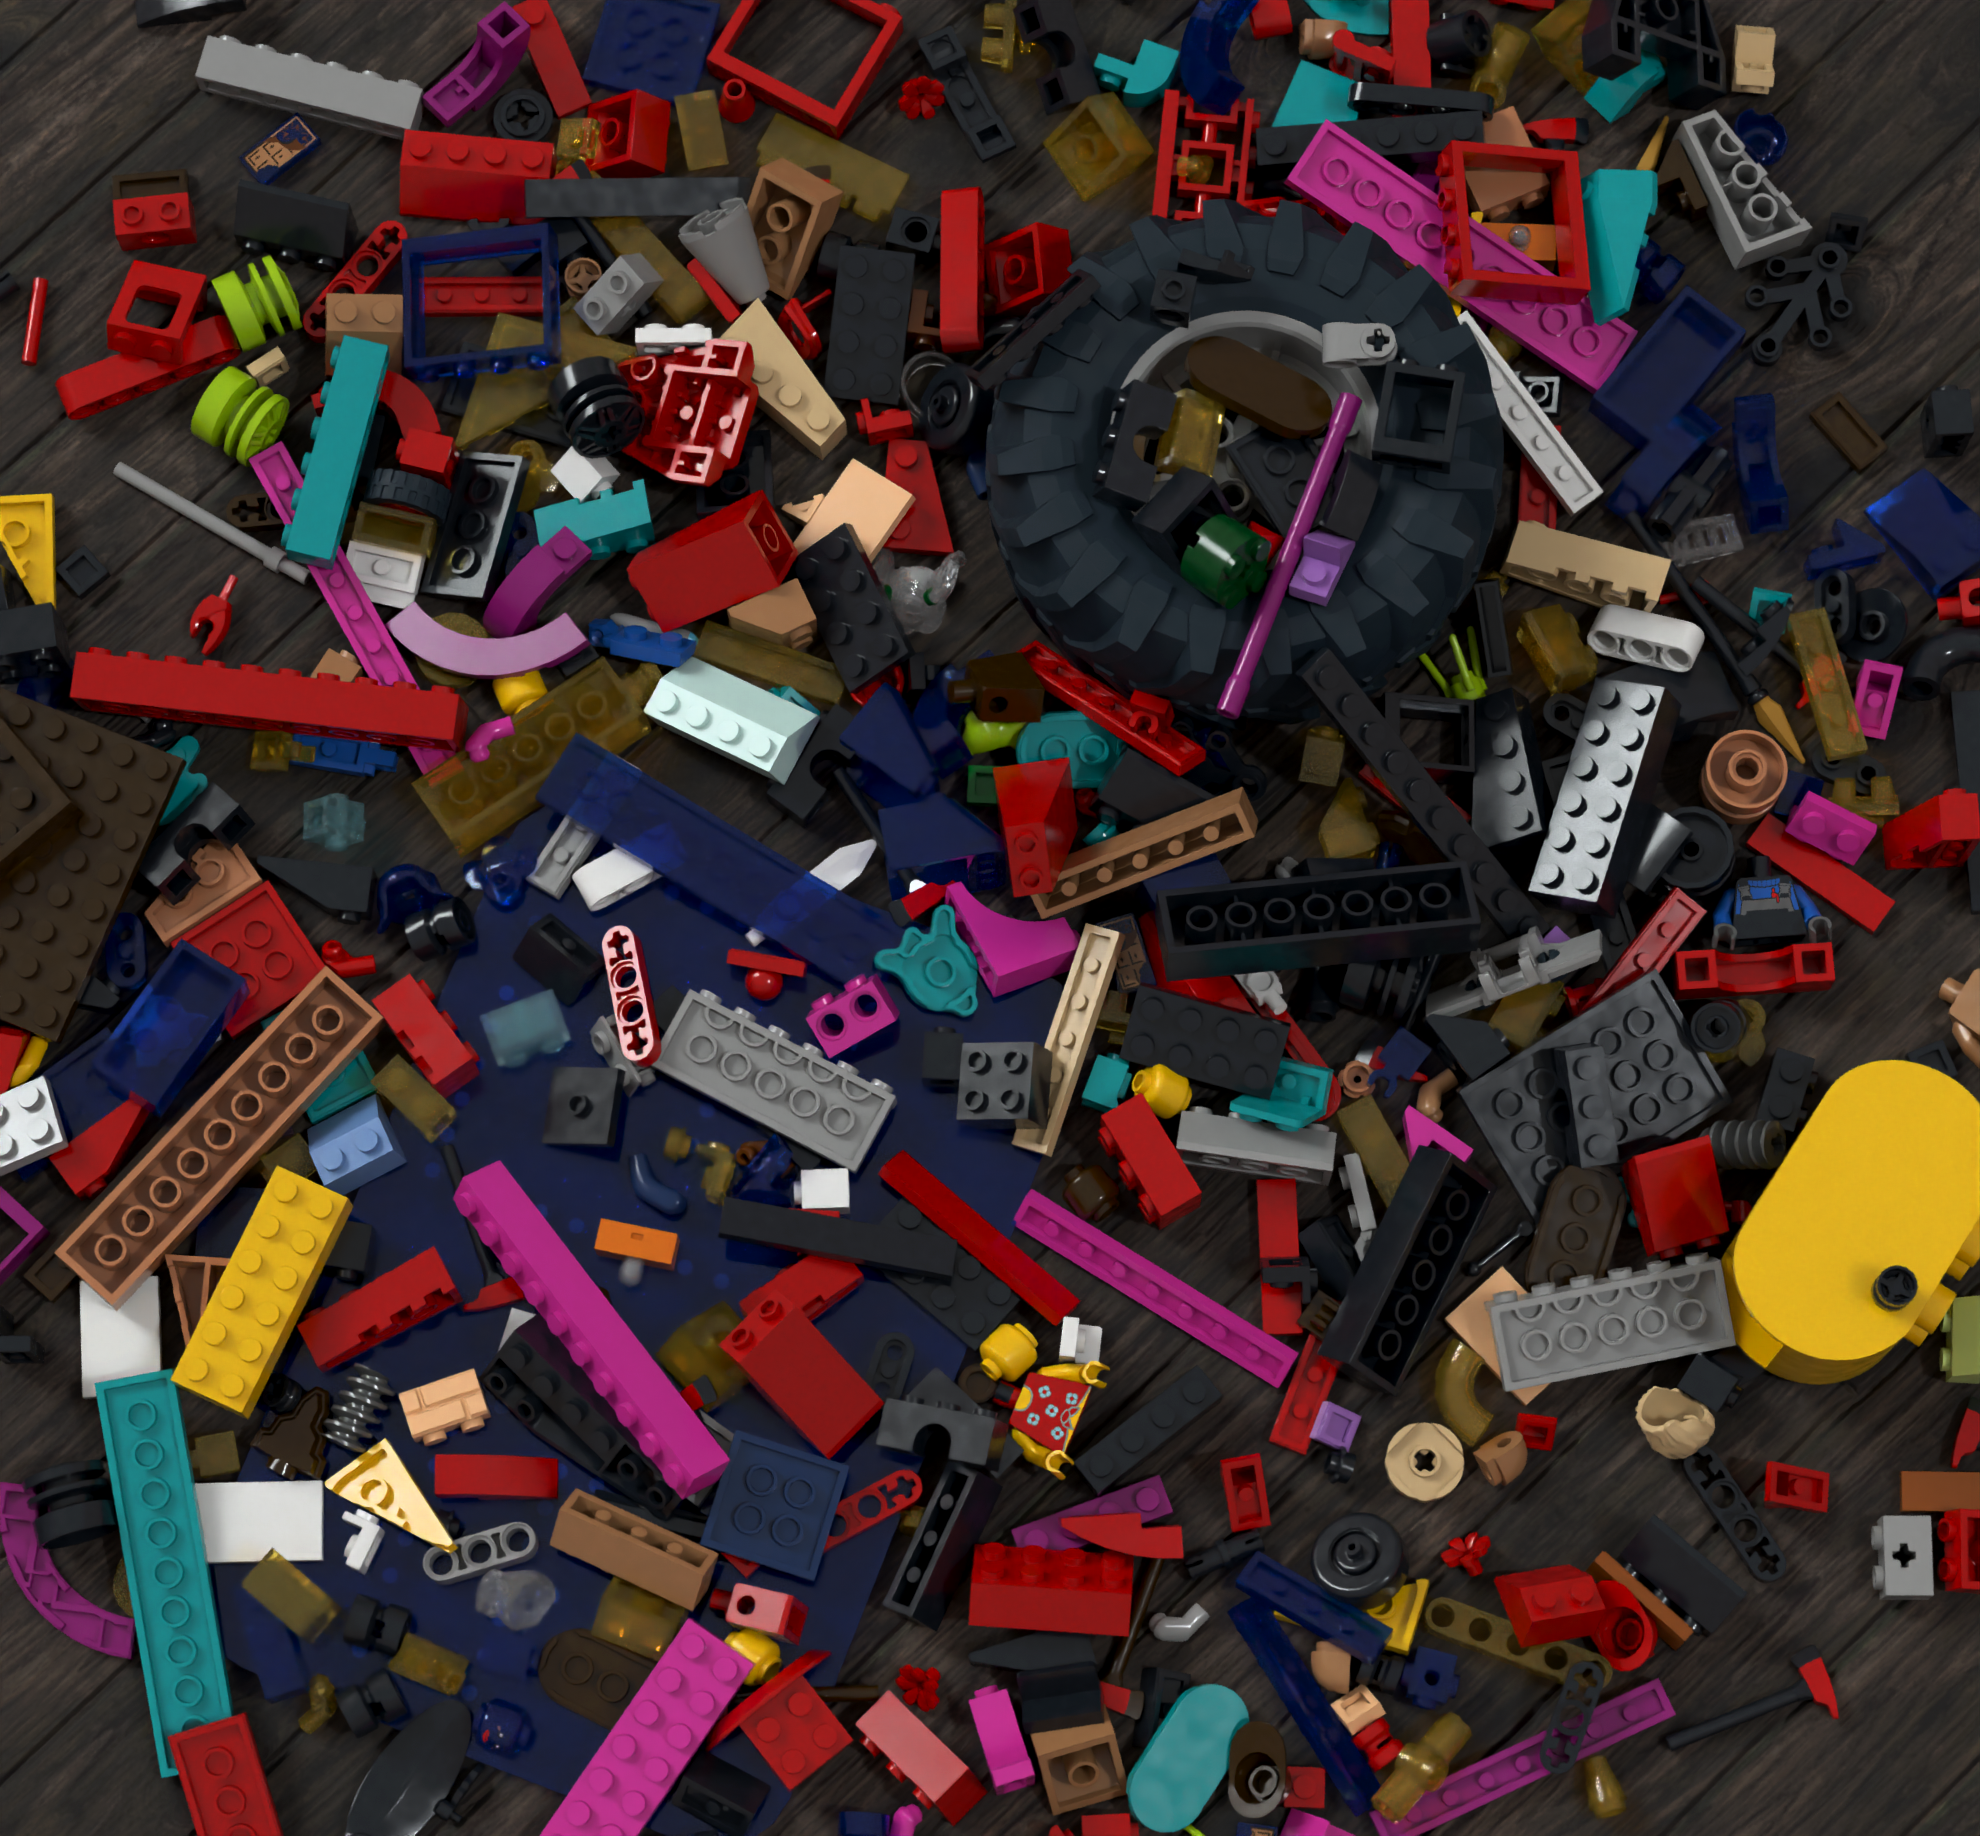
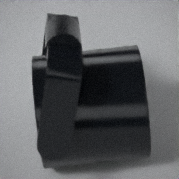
M1471 9L1456 15L1443 13L1440 15V20L1432 23L1427 30V46L1431 57L1440 66L1441 73L1465 80L1479 73L1480 58L1489 53L1492 44L1491 30L1481 13ZM1466 63V68L1457 66Z

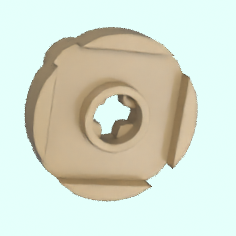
M1418 1422L1403 1427L1394 1435L1388 1445L1384 1465L1390 1483L1401 1495L1421 1503H1428L1447 1496L1455 1489L1463 1474L1464 1454L1460 1441L1448 1428L1436 1423ZM1429 1452L1433 1454L1435 1458L1431 1462L1434 1467L1432 1471L1429 1472L1426 1469L1419 1471L1415 1467L1418 1461L1414 1456L1417 1453L1424 1456Z

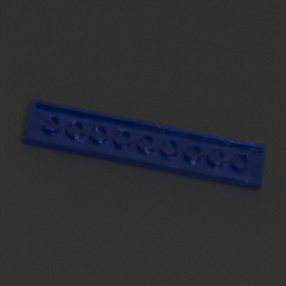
M577 732L535 797V800L842 985L861 974L869 978L877 973L881 979L884 972L875 967V955L882 949L898 948L906 931ZM865 994V995H861L862 997L866 998L867 1000H868V998L870 997V995H866V994Z

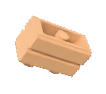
M474 1368L399 1394L411 1435L416 1443L423 1441L425 1446H430L446 1440L447 1432L461 1428L462 1433H468L485 1426L483 1420L491 1418V1414L480 1380L478 1379L479 1377Z

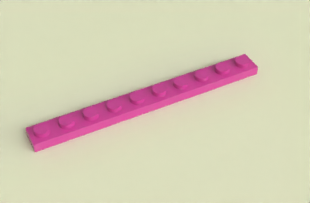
M280 441L248 460L284 525H286V523H293L296 511L291 510V502L295 489H302L304 479L284 443ZM340 544L333 570L307 564L369 678L378 680V685L393 687L394 681L416 684V689L420 690ZM408 747L431 788L464 770L455 752Z

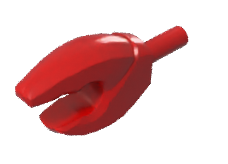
M231 574L219 597L213 594L206 597L194 610L190 620L189 635L192 639L198 635L204 624H213V630L208 634V640L202 649L204 656L211 654L222 643L230 629L232 604L227 600L238 581V578Z

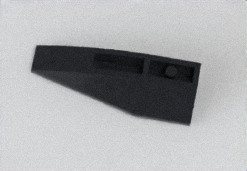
M538 1313L515 1329L478 1379L536 1436L664 1521L669 1518L681 1503V1497L674 1488H671L665 1482L662 1472L652 1459L642 1452L639 1442L630 1430L620 1423L616 1412L604 1396L597 1393L591 1379L581 1366H578L572 1360L570 1352L558 1336L550 1331L542 1315Z

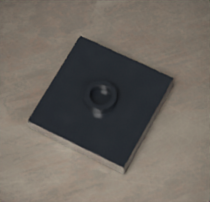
M553 1067L542 1143L549 1146L614 1148L626 1071L619 1068Z

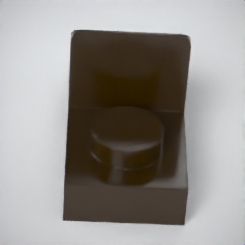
M1677 139L1671 141L1657 174V195L1660 197L1676 190L1674 192L1676 205L1681 213L1686 212L1692 223L1705 218L1709 203L1681 143Z

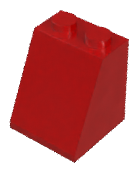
M1709 1135L1636 1155L1620 1167L1648 1257L1659 1254L1661 1260L1674 1258L1684 1254L1682 1247L1693 1244L1697 1245L1698 1250L1720 1244L1719 1237L1729 1232Z

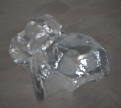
M492 1569L482 1577L476 1592V1612L492 1618L499 1617L508 1628L514 1631L538 1626L545 1612L555 1601V1588L549 1577L538 1571L520 1570L504 1573L499 1569Z

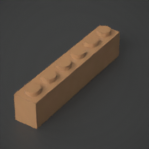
M1244 788L1235 789L1068 854L1053 892L1030 896L1041 919L1047 918L1254 838L1258 825L1257 816Z

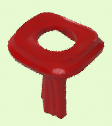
M826 289L804 304L797 297L791 298L788 304L784 306L777 321V325L803 360H813L822 350L819 335L807 318L806 313L826 303L832 294L830 289ZM791 322H793L801 332L804 339V343H802L795 334Z

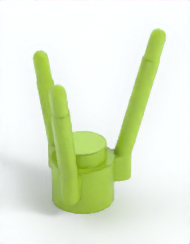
M1468 626L1467 636L1473 672L1472 670L1468 671L1456 635L1450 634L1449 641L1460 674L1451 678L1453 684L1451 687L1426 653L1418 658L1440 686L1446 698L1474 700L1475 705L1478 698L1486 696L1485 690L1488 688L1482 675L1474 628Z

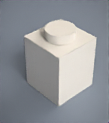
M572 446L550 470L574 498L580 499V503L601 499L599 491L609 488L613 490L612 483L620 475L605 457L593 459L583 457Z
M848 1168L801 1170V1181H794L795 1205H802V1209L840 1211V1214H850Z

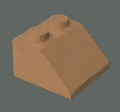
M326 294L325 376H333L334 369L330 368L332 352L335 345L341 347L344 335L389 346L390 361L387 370L401 375L403 295Z
M798 578L727 609L729 626L732 633L782 651L790 647L793 651L805 648L813 643L812 637L818 635L817 618Z
M1105 1704L1104 1723L1030 1734L1053 1816L1126 1795L1127 1779Z

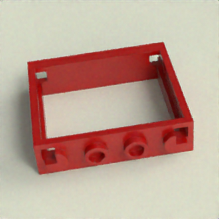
M742 0L706 59L708 73L725 82L730 79L741 80L753 97L838 141L903 33V17L900 16L899 11L887 3L879 5L872 0H830L883 28L835 109H832L729 55V52L761 1Z
M1451 140L1443 151L1438 154V166L1435 169V174L1439 176L1440 181L1437 204L1443 216L1440 239L1446 251V261L1443 270L1444 274H1448L1449 295L1577 305L1591 290L1578 152ZM1464 166L1550 174L1560 277L1473 269Z

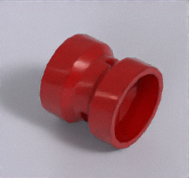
M1384 1717L1379 1718L1351 1740L1358 1750H1362L1369 1757L1368 1764L1375 1773L1407 1750L1400 1739H1395L1389 1732L1390 1725ZM1382 1743L1383 1746L1380 1749H1378L1377 1746H1379Z

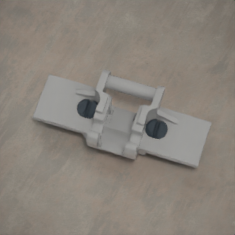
M1534 926L1529 928L1527 934L1483 951L1477 948V951H1471L1470 955L1475 967L1473 972L1460 982L1428 994L1426 998V1017L1430 1014L1453 1017L1472 1009L1476 1011L1483 1010L1492 1006L1496 1000L1537 984L1543 985L1545 983L1557 982L1565 978L1569 972L1599 960L1602 954V933L1598 929L1561 943H1544L1539 928ZM1519 953L1518 965L1502 971L1495 965V962Z

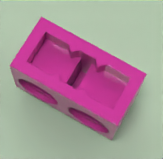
M877 973L869 978H866L864 974L858 975L844 984L846 991L834 998L831 993H827L810 1004L813 1010L808 1013L805 1019L829 1058L897 1020L900 1012ZM865 994L872 996L877 1002V1009L874 1011L863 1010L858 1004V997ZM827 1014L839 1015L844 1022V1028L841 1030L830 1029L825 1023V1016Z

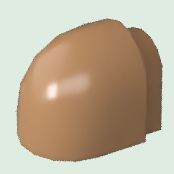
M1305 19L1299 25V53L1301 55H1308L1309 60L1333 57V35L1340 29H1347L1348 23L1339 20Z
M1518 1431L1502 1433L1473 1452L1484 1476L1494 1487L1500 1483L1506 1486L1522 1473L1528 1457L1526 1443L1521 1432Z
M1316 1642V1651L1311 1652V1667L1315 1679L1328 1691L1349 1694L1351 1643Z

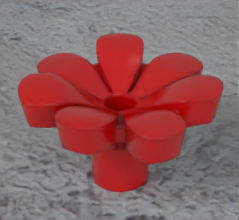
M920 76L918 79L912 78L903 84L902 90L905 95L898 100L900 110L905 111L909 119H916L920 112H922L925 119H930L935 115V110L932 106H940L945 101V96L941 93L944 90V86L937 79L930 81L927 76Z
M1478 1532L1467 1535L1464 1542L1460 1537H1456L1448 1542L1452 1549L1441 1553L1440 1557L1448 1567L1463 1565L1469 1576H1476L1483 1571L1479 1557L1484 1556L1488 1552V1548L1491 1546L1490 1538L1487 1535L1479 1538Z
M910 1664L899 1669L901 1676L895 1679V1683L900 1689L907 1690L902 1696L904 1702L912 1706L918 1701L919 1708L924 1712L935 1709L939 1703V1698L935 1693L939 1687L937 1682L941 1679L939 1671L934 1667H930L924 1672L919 1667L914 1669Z

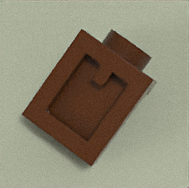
M913 289L907 328V344H913L919 350L934 351L936 348H942L940 328L932 327L935 305L928 304L927 290Z

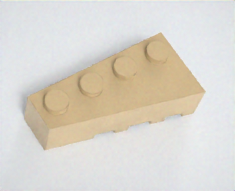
M757 298L719 339L746 341L752 345L755 368L751 381L758 386L759 391L756 406L820 460H823L847 434L846 419L760 299Z
M1519 520L1512 533L1499 573L1598 608L1613 604L1650 613L1659 600L1671 560L1547 528L1544 524L1537 521L1528 520L1524 522Z

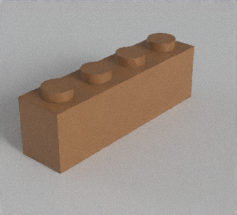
M575 1488L560 1508L550 1541L551 1546L564 1551L568 1555L577 1557L605 1572L618 1576L691 1611L694 1610L708 1590L719 1555L708 1548Z

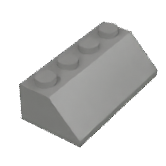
M1193 1106L1190 1107V1111H1181L1176 1150L1185 1165L1278 1179L1296 1178V1181L1329 1186L1333 1171L1337 1133L1329 1132L1328 1126L1314 1123L1306 1125V1128H1299V1131H1285L1278 1129L1276 1122L1268 1120L1267 1123L1246 1121L1239 1118V1113L1230 1112L1228 1117L1213 1115L1212 1109Z

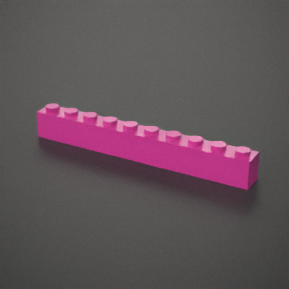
M498 1160L464 1176L453 1197L459 1212L468 1218L478 1231L482 1242L489 1246L500 1260L504 1271L513 1277L523 1290L527 1301L536 1307L546 1320L550 1331L558 1336L568 1349L572 1360L578 1366H581L588 1375L597 1393L604 1396L616 1412L620 1423L633 1434L639 1442L642 1452L647 1457H650L659 1468L665 1482L671 1488H674L682 1500L717 1482L730 1462V1458L503 1163Z

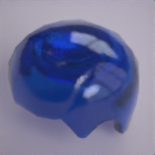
M1750 108L1737 116L1733 132L1746 146L1744 150L1755 164L1760 163L1761 166H1770L1783 158L1789 139L1785 127L1775 119L1772 113L1758 115L1755 113L1754 108Z

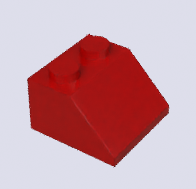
M634 89L588 105L583 161L589 169L593 178H649L665 173L671 102L640 89Z
M1035 222L985 245L989 292L994 293L998 297V303L995 306L997 311L992 317L1028 315L1032 307L1039 305L1071 276L1067 270L1072 264L1069 232L1067 229Z
M1569 1564L1496 1576L1494 1580L1521 1648L1594 1635L1606 1610L1592 1575Z

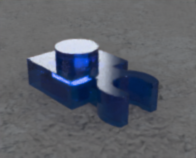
M1400 1026L1377 1057V1060L1384 1064L1385 1067L1373 1071L1366 1085L1371 1087L1374 1081L1380 1078L1386 1080L1388 1089L1385 1091L1383 1098H1390L1397 1088V1077L1400 1076L1409 1082L1432 1049Z

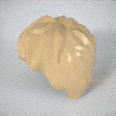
M1653 1386L1647 1393L1642 1395V1398L1638 1401V1406L1635 1408V1411H1637L1636 1419L1646 1435L1651 1448L1666 1458L1683 1459L1696 1453L1700 1447L1709 1442L1715 1429V1418L1710 1413L1708 1407L1697 1399H1692L1689 1395L1683 1394L1682 1390L1678 1388L1670 1390Z

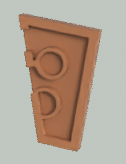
M215 842L208 843L203 849L199 848L192 856L191 868L199 875L201 880L175 906L160 894L145 911V916L167 948L171 946L170 942L263 883L237 843L229 851L221 844Z

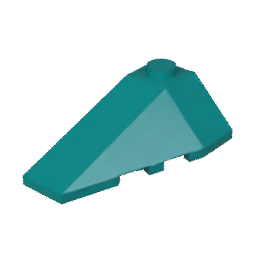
M1598 169L1580 179L1591 285L1588 295L1594 321L1599 326L1619 317L1630 309L1640 271L1635 264L1639 249L1645 248L1649 236L1644 233L1648 216H1655L1658 204L1657 173L1654 171Z

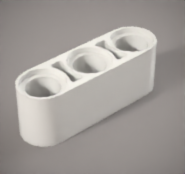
M1613 604L1604 605L1599 610L1587 635L1588 645L1597 653L1675 672H1686L1692 668L1705 639L1702 629L1689 621Z
M663 824L581 867L572 875V879L590 911H597L683 865L689 857L671 825Z

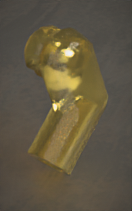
M323 1674L315 1675L309 1680L311 1708L298 1720L300 1727L308 1734L315 1732L337 1710L334 1686L330 1682L329 1677Z

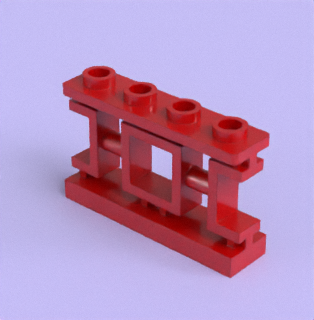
M1165 89L1152 216L1158 215L1167 218L1171 181L1178 182L1177 197L1195 199L1194 212L1175 210L1174 220L1188 222L1203 218L1202 201L1229 199L1231 187L1238 188L1237 202L1252 200L1254 182L1246 181L1247 168L1255 169L1257 147L1250 146L1251 134H1256V128H1259L1261 114L1259 111H1253L1254 99L1247 98V103L1239 102V99L1232 98L1230 116L1193 112L1195 95L1187 94V97H1182L1179 90ZM1178 111L1185 112L1184 127L1203 129L1201 141L1182 140L1181 155L1174 154ZM1238 117H1244L1241 160H1233L1235 145L1216 143L1217 130L1236 132ZM1189 156L1226 159L1223 186L1186 183Z

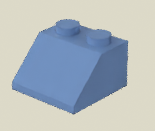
M377 1094L307 1129L309 1153L323 1185L341 1195H345L407 1162Z

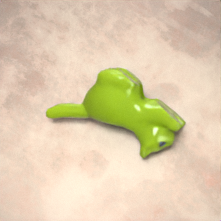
M970 709L963 718L965 729L962 735V749L946 757L940 765L941 772L948 771L975 754L1003 747H1011L1016 750L1018 736L1027 722L981 721L977 719L972 709Z

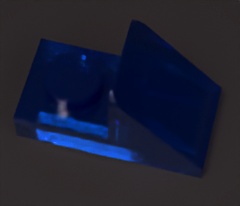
M1836 519L1831 529L1836 548L1834 549L1832 545H1825L1812 550L1811 555L1807 556L1803 568L1806 579L1811 580L1818 578L1823 571L1830 568L1848 571L1880 563L1886 550L1881 542L1848 523Z
M774 1133L725 1192L726 1196L768 1205L790 1203L792 1200L786 1190L773 1181L775 1176L780 1177L790 1166L793 1152L787 1142Z

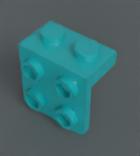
M1282 1057L1270 1100L1245 1093L1230 1102L1229 1110L1239 1113V1118L1246 1121L1261 1122L1264 1119L1276 1122L1278 1129L1291 1132L1299 1131V1128H1303L1326 1115L1334 1070Z

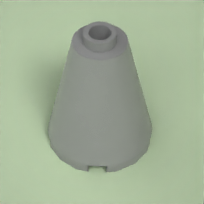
M732 198L719 203L721 209L712 213L707 209L689 220L680 228L678 237L688 251L738 305L746 304L749 307L757 298L762 302L767 297L765 292L770 288L748 207L743 198Z

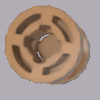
M589 258L575 259L568 264L565 270L564 278L567 291L575 303H578L602 276L600 266L594 260Z

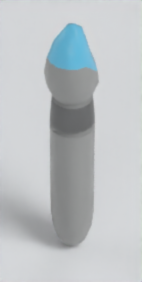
M614 613L610 616V619L617 626L639 625L647 628V631L663 633L658 623L624 613ZM680 628L668 631L679 633L682 635V638L696 640V645L700 644L698 637L689 630Z

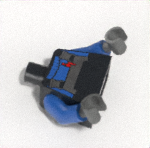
M1769 856L1748 858L1749 877L1736 879L1732 888L1723 892L1712 913L1714 932L1711 947L1715 949L1717 948L1718 941L1728 942L1730 950H1734L1737 947L1802 943L1807 935L1806 929L1809 931L1810 943H1817L1816 934L1820 933L1827 935L1828 940H1832L1831 921L1821 915L1815 903L1800 885L1793 884L1790 875L1772 876Z

